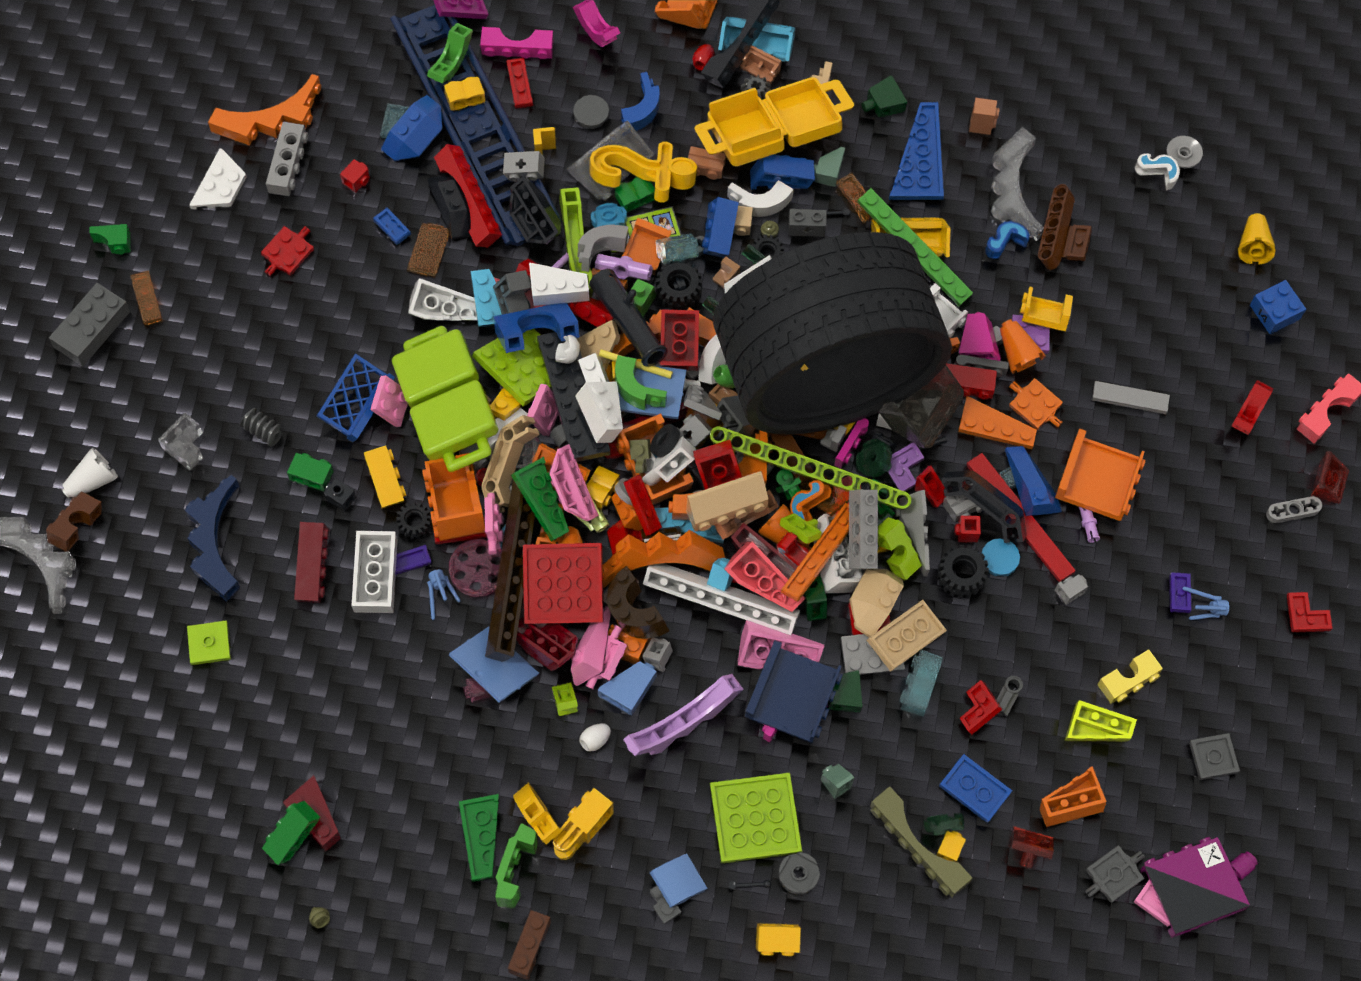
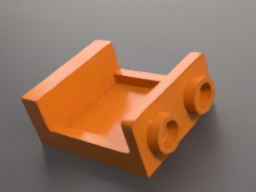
M637 218L622 256H628L635 262L651 265L653 267L652 275L655 276L672 231Z

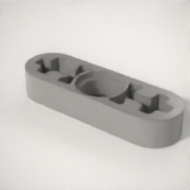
M1311 496L1272 504L1266 512V517L1272 523H1280L1315 516L1321 510L1322 502L1319 498ZM1310 503H1312V505H1316V508L1314 510L1312 507H1308ZM1296 506L1299 509V513H1291L1289 507ZM1274 510L1276 511V513L1282 512L1279 514L1278 517L1276 516V514H1272Z

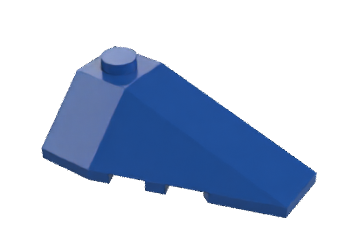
M1024 446L1006 447L1005 452L1025 516L1060 513L1062 510L1058 499L1055 498V491Z

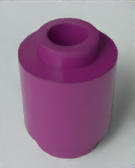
M1245 852L1238 855L1230 864L1238 881H1242L1255 870L1258 862L1250 852Z

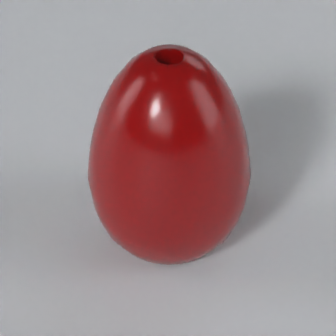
M704 44L695 51L692 61L696 69L702 71L709 59L715 56L712 45Z

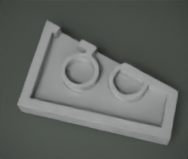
M688 385L685 392L684 406L719 420L722 412L709 395L703 391L704 389L698 385Z

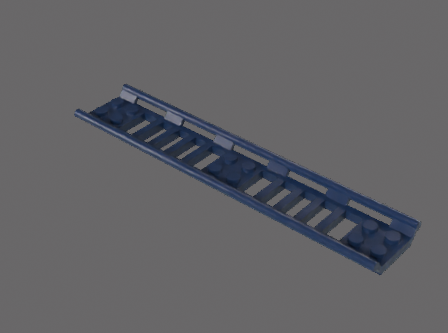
M435 5L402 18L396 15L392 16L390 20L430 98L441 106L442 121L454 145L460 146L463 150L470 169L477 179L478 186L484 194L488 207L491 209L492 215L499 226L505 245L519 246L527 243L510 216V211L505 212L501 203L510 200V190L496 195L493 190L512 181L508 180L505 175L490 181L486 176L489 173L502 169L504 158L485 166H481L479 160L504 150L507 153L514 152L510 145L511 140L518 152L526 151L472 47L469 44L460 67H463L464 73L453 76L450 81L446 80L444 83L437 82L430 77L428 79V70L431 68L429 63L438 60L445 47L425 55L420 47L445 37L448 38L450 28L445 20L446 17L439 16ZM448 17L452 26L458 23L456 17ZM469 57L481 80L485 93V102L453 112L443 93L444 85L451 81H463L468 77H475L466 60ZM489 98L503 122L502 126L499 124L488 102ZM497 133L501 142L477 152L473 151L471 143ZM541 179L531 181L532 183H535L536 187L544 194L552 209L554 210L557 217L562 223V219L559 216Z

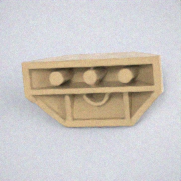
M866 569L849 599L855 621V629L867 637H871L878 631L891 612L904 587L903 579L888 569Z

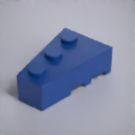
M775 154L758 159L750 170L751 189H757V186H768V189H772L778 180L792 189L809 188L815 180L814 161L807 160L806 158H794L788 155L781 156Z

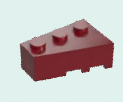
M313 775L290 795L283 804L287 809L292 803L297 804L305 801L321 817L309 834L327 851L341 839V836Z

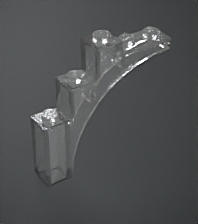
M1022 127L994 153L992 164L1001 172L993 179L991 188L996 194L1001 196L993 203L991 213L1002 222L1010 219L1013 222L1020 223L1028 230L1029 237L1037 241L1042 236L1044 227L1026 207L1019 186L1020 166L1025 156L1033 148L1036 137Z
M0 517V545L24 554L38 566L47 584L49 608L54 614H62V607H65L63 588H66L67 585L66 577H72V570H75V558L69 552H53V545L47 542V534H31V524L27 522L25 517Z

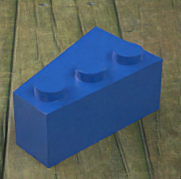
M717 197L708 203L706 231L702 242L704 254L721 258L729 256L739 202Z

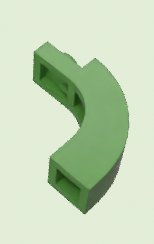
M456 23L449 30L444 51L439 60L428 70L427 77L440 83H444L446 80L450 81L453 78L469 47L472 29Z
M618 355L615 364V382L617 381L618 392L621 397L630 405L641 410H645L646 404L665 408L667 391L639 384L634 377L636 359Z

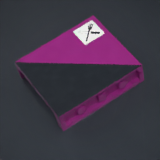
M1210 837L1199 841L1200 844L1196 846L1192 844L1186 845L1178 853L1170 851L1162 855L1163 858L1157 861L1155 858L1149 859L1144 862L1145 865L1140 870L1141 873L1146 871L1171 925V928L1168 930L1171 938L1241 912L1250 906L1218 837L1212 840Z

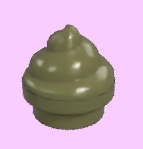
M766 221L761 226V234L763 236L767 234V238H770V235H773L774 238L779 233V226L774 221Z
M313 907L309 915V921L316 928H322L329 923L330 914L326 908Z

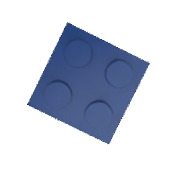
M1286 280L1256 294L1250 303V307L1269 334L1300 320L1306 311L1305 306Z

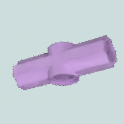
M598 254L595 262V269H613L618 279L629 277L648 282L651 279L653 267L649 264L635 262L628 256L616 258Z

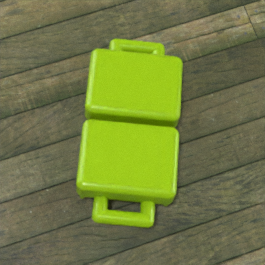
M439 326L405 341L403 344L405 351L395 355L392 358V364L405 401L411 408L410 415L426 457L429 460L443 458L447 470L454 472L490 456L492 451L487 438L496 435L499 429L486 393L478 381L477 369L461 331L454 329L447 332L444 326ZM477 443L478 450L455 459V452Z

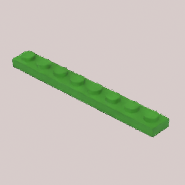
M872 188L858 199L857 203L888 234L899 236L907 240L914 247L922 269L958 306L973 294Z

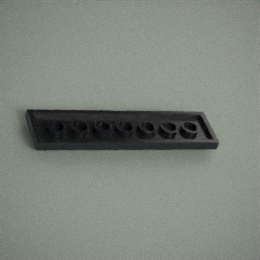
M556 332L538 335L537 342L567 444L571 447L574 459H576V462L610 455L608 443H596L575 397L586 383L578 361L582 358L581 352H579L577 359L570 364L556 362L557 346L559 343H565L566 340L561 341Z

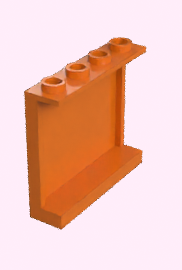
M1079 428L1055 498L1121 521L1123 515H1128L1131 505L1128 502L1133 500L1136 489H1133V486L1139 482L1141 475L1138 474V471L1144 467L1146 460L1143 459L1145 451H1142L1139 457L1084 438L1086 431Z

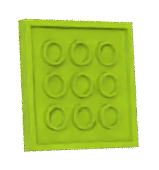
M530 329L523 333L525 348L523 350L506 353L500 340L497 338L474 351L472 355L522 406L534 400L540 384H546L551 389L537 342V336L540 334L535 329Z
M790 773L710 783L721 863L802 852Z

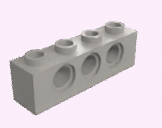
M289 122L282 123L266 181L268 193L290 196L291 190H294L296 183L294 178L300 170L299 160L304 155L303 145L308 140V133L305 131L304 125Z
M860 489L849 491V569H878V490Z

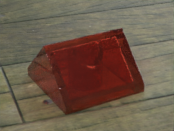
M1327 451L1319 463L1311 495L1331 502L1341 503L1349 469L1331 451Z

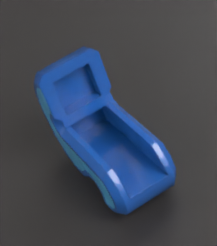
M1013 221L1003 222L997 228L995 239L992 236L988 239L985 249L987 256L992 259L999 258L1010 239L1023 247H1027L1030 236L1029 232L1020 223Z

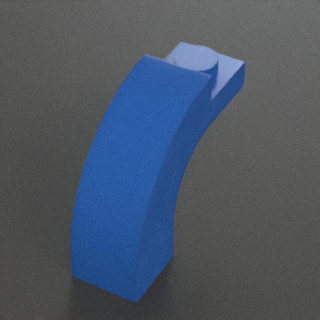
M647 72L640 73V83L644 94L643 100L633 107L621 109V120L625 133L638 131L652 122L658 112L659 85L654 86L653 79H649Z

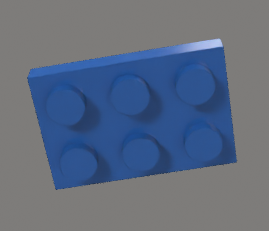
M965 754L962 755L939 785V787L987 823L1012 792L1010 788Z

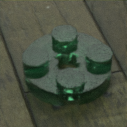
M871 439L861 446L863 449L856 456V465L860 472L868 477L875 478L891 469L892 452L887 443L878 439ZM874 455H876V460L874 462L871 461V459L874 458Z
M954 813V817L948 816V814L927 818V821L923 820L926 832L940 835L946 833L947 829L954 831L964 829L965 821L963 814Z

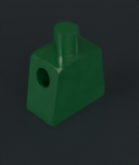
M892 75L869 88L868 100L861 103L864 112L874 110L877 117L905 112L907 100Z
M817 576L803 595L806 598L804 606L807 622L827 619V598L822 578Z
M859 671L843 673L840 684H835L833 689L836 691L833 702H828L829 709L861 713L862 696Z

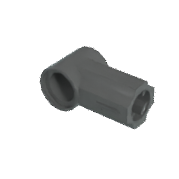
M1017 676L1007 678L996 699L1003 709L998 713L1001 716H1008L1022 690L1023 682ZM1008 684H1015L1018 690L1013 691L1009 689Z

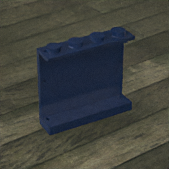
M774 640L746 709L745 717L813 743L814 738H819L822 727L819 726L821 720H826L829 709L826 707L828 702H833L836 691L833 689L835 684L839 685L843 677V673H840L842 666L839 665L837 669L797 655L782 649V643Z

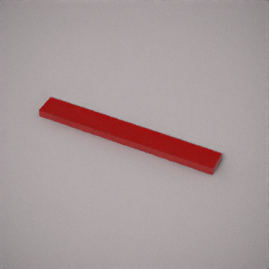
M983 453L967 462L966 466L969 470L978 473L1023 510L1021 501ZM1024 513L1027 533L1026 542L1058 582H1062L1073 575L1076 571L1034 517L1032 515L1025 516ZM1008 514L1011 519H1016L1015 515Z

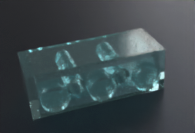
M920 650L919 656L914 655L911 666L915 668L913 674H908L905 684L909 686L907 691L903 690L899 701L903 703L902 710L924 717L943 657Z

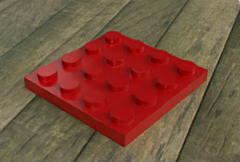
M602 543L523 545L524 624L604 622Z

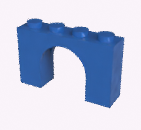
M567 303L551 304L493 316L495 333L506 353L525 349L523 333L534 328L552 329L557 333L561 341H565L563 337L568 335L579 338L578 321Z

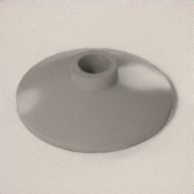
M1189 136L1173 138L1166 150L1167 155L1172 156L1181 168L1196 166L1203 156V150L1199 142Z

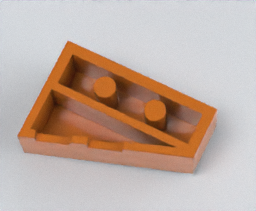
M1090 767L1085 773L1076 776L1071 782L1061 786L1042 799L1040 812L1046 827L1104 812L1107 801L1093 767Z

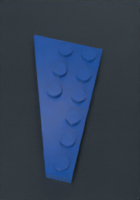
M920 102L889 200H943L944 189L938 102Z

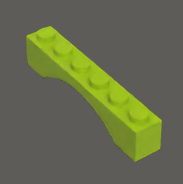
M579 187L561 189L559 200L570 271L587 274L589 297H592L593 290L589 286L592 279L591 268H589V272L581 271L582 263H579V258L577 257L578 243L584 235Z

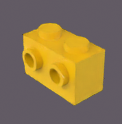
M757 923L756 949L762 955H773L774 952H782L784 956H794V953H800L801 927L796 924Z

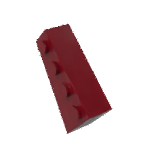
M300 522L294 600L297 602L321 603V598H324L325 587L323 586V579L326 578L325 560L328 555L327 542L329 538V528L324 523Z

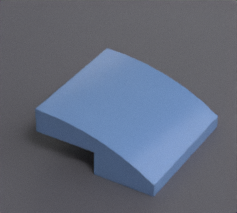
M687 854L677 857L650 872L670 908L685 902L690 897L698 895L707 889Z

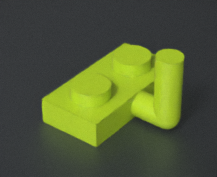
M793 513L780 520V526L788 532L797 535L806 544L821 538L822 532L817 529V519L805 521Z

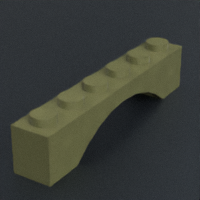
M890 786L871 802L872 814L877 819L881 818L885 823L884 826L891 834L894 833L898 837L899 844L912 853L911 856L917 864L924 866L926 874L930 879H935L940 884L939 888L946 896L950 895L953 898L971 882L972 877L959 862L938 857L918 842L906 821L903 800Z

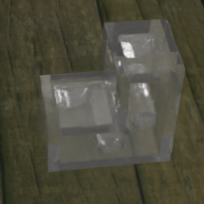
M184 413L158 439L162 449L189 471L203 458L200 449L193 444L203 432L199 423Z

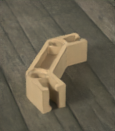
M522 415L501 429L482 482L484 498L487 497L488 493H494L495 504L499 505V513L505 512V509L501 508V506L509 507L511 475L515 472L524 444L540 435L537 428L527 427L535 423L534 418Z

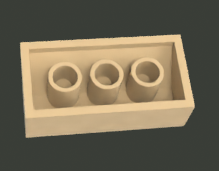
M759 471L688 495L686 512L694 532L708 530L716 524H726L734 518L741 519L754 511L756 513L763 511L768 506V495L762 472Z

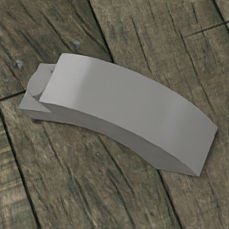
M603 225L586 232L578 243L577 257L579 258V263H582L581 271L589 272L592 258L601 251L624 252L628 239V226Z

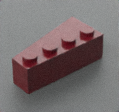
M745 523L731 536L732 544L737 550L746 542L753 541L787 579L791 577L798 567Z

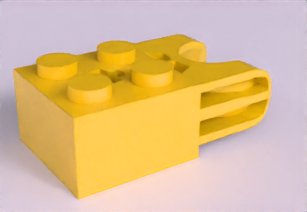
M595 788L583 795L581 798L582 803L578 807L575 806L568 814V820L560 828L562 832L553 838L555 855L561 860L570 859L584 841L588 844L614 813L613 802Z

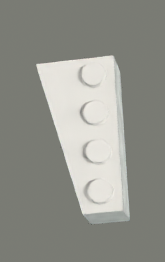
M823 514L817 519V529L823 534L837 514ZM847 536L820 571L825 593H851L855 590L863 575L861 569H849V540Z

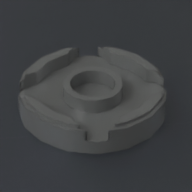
M583 96L574 105L573 114L575 121L588 129L601 127L609 117L608 104L599 96Z

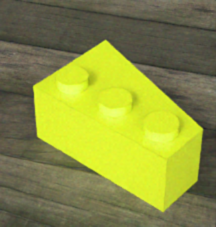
M1079 700L1075 705L1065 741H1129L1132 738L1137 719Z

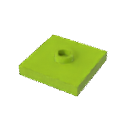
M227 621L187 626L191 665L231 660Z

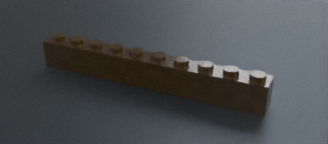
M514 480L512 482L485 657L501 662L514 657L524 592L523 545H531L535 514Z

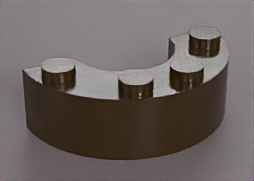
M626 566L614 577L607 592L608 608L617 625L626 634L642 639L655 638L668 633L669 629L655 606L647 609L633 607L635 598L642 590Z

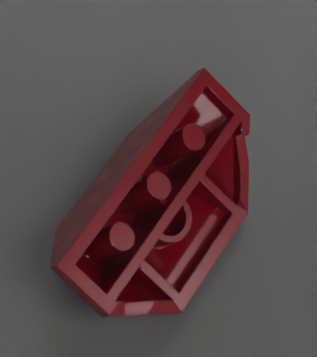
M523 617L519 620L516 640L527 654L553 671L574 656L578 638L559 623L524 624Z

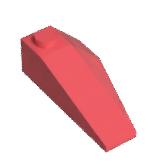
M753 541L746 542L733 555L724 568L738 584L790 612H793L806 599L802 596L797 602L781 593V589L788 579Z

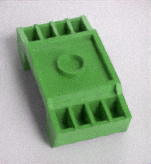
M522 823L515 836L509 839L496 875L498 886L495 898L499 907L515 908L520 899L519 886L511 884L514 878V864L518 865L520 861V850L533 855L536 853L538 842L536 831Z

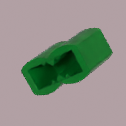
M635 177L632 182H623L619 187H616L615 197L620 206L629 212L639 206L653 202L655 200V188L651 181Z

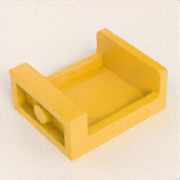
M1029 287L1028 293L1024 292L1020 309V313L1023 314L1022 321L1066 331L1071 314L1073 296L1066 295L1064 303H1059L1032 296L1033 287Z

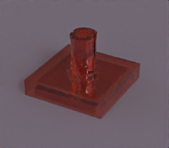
M1013 827L1011 848L1024 851L1020 865L1025 867L1027 862V867L1032 868L1035 855L1052 859L1054 852L1053 837Z

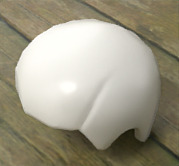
M573 335L564 336L563 338L566 342L558 344L555 355L556 362L570 364L577 359L580 352V344Z

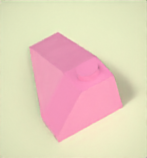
M608 605L603 608L604 622H591L576 647L574 656L571 658V672L574 685L576 686L602 672L611 615Z
M746 620L740 640L738 665L762 669L774 640L782 643V649L819 663L824 644L795 634L788 635Z

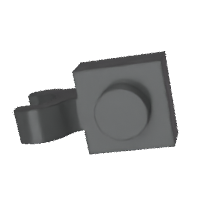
M658 886L650 890V894L657 902L653 909L664 925L681 914V910L677 905L669 907Z

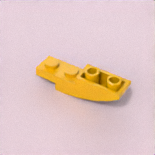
M529 782L513 795L525 819L545 844H548L562 832Z

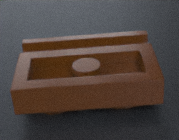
M1073 225L1068 227L1061 259L1085 261L1092 233L1091 226Z

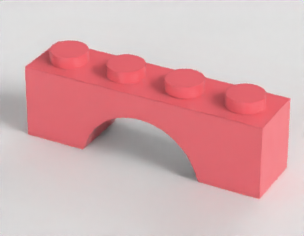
M1349 373L1344 378L1340 377L1334 383L1335 388L1333 390L1328 389L1322 396L1323 400L1321 402L1316 401L1310 408L1312 411L1309 414L1305 413L1299 419L1300 425L1297 430L1315 444L1331 425L1327 416V409L1334 405L1350 407L1361 396V383Z

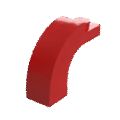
M1256 380L1232 427L1249 435L1274 388Z

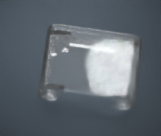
M628 120L616 127L567 168L569 173L598 200L603 199L605 201L612 195L611 191L613 188L595 182L590 176L589 163L592 152L606 145H620L635 151L647 159L654 156V153ZM611 165L621 170V181L631 174L620 166Z

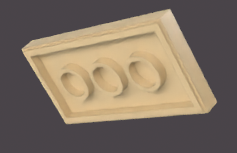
M922 600L869 637L867 642L891 672L947 630L925 601Z

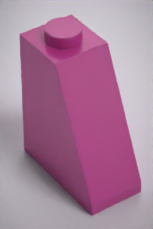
M985 313L968 314L959 354L1000 361L1001 357L992 322Z

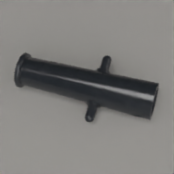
M613 269L599 271L592 277L589 286L610 313L613 321L616 322L617 328L620 327L641 356V363L647 367L658 364L665 358L668 350L659 343L634 304L633 299L636 291L632 289L627 293Z

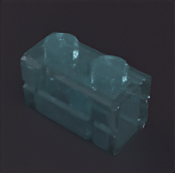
M691 233L657 239V257L663 263L671 262V260L678 261L698 257V241Z

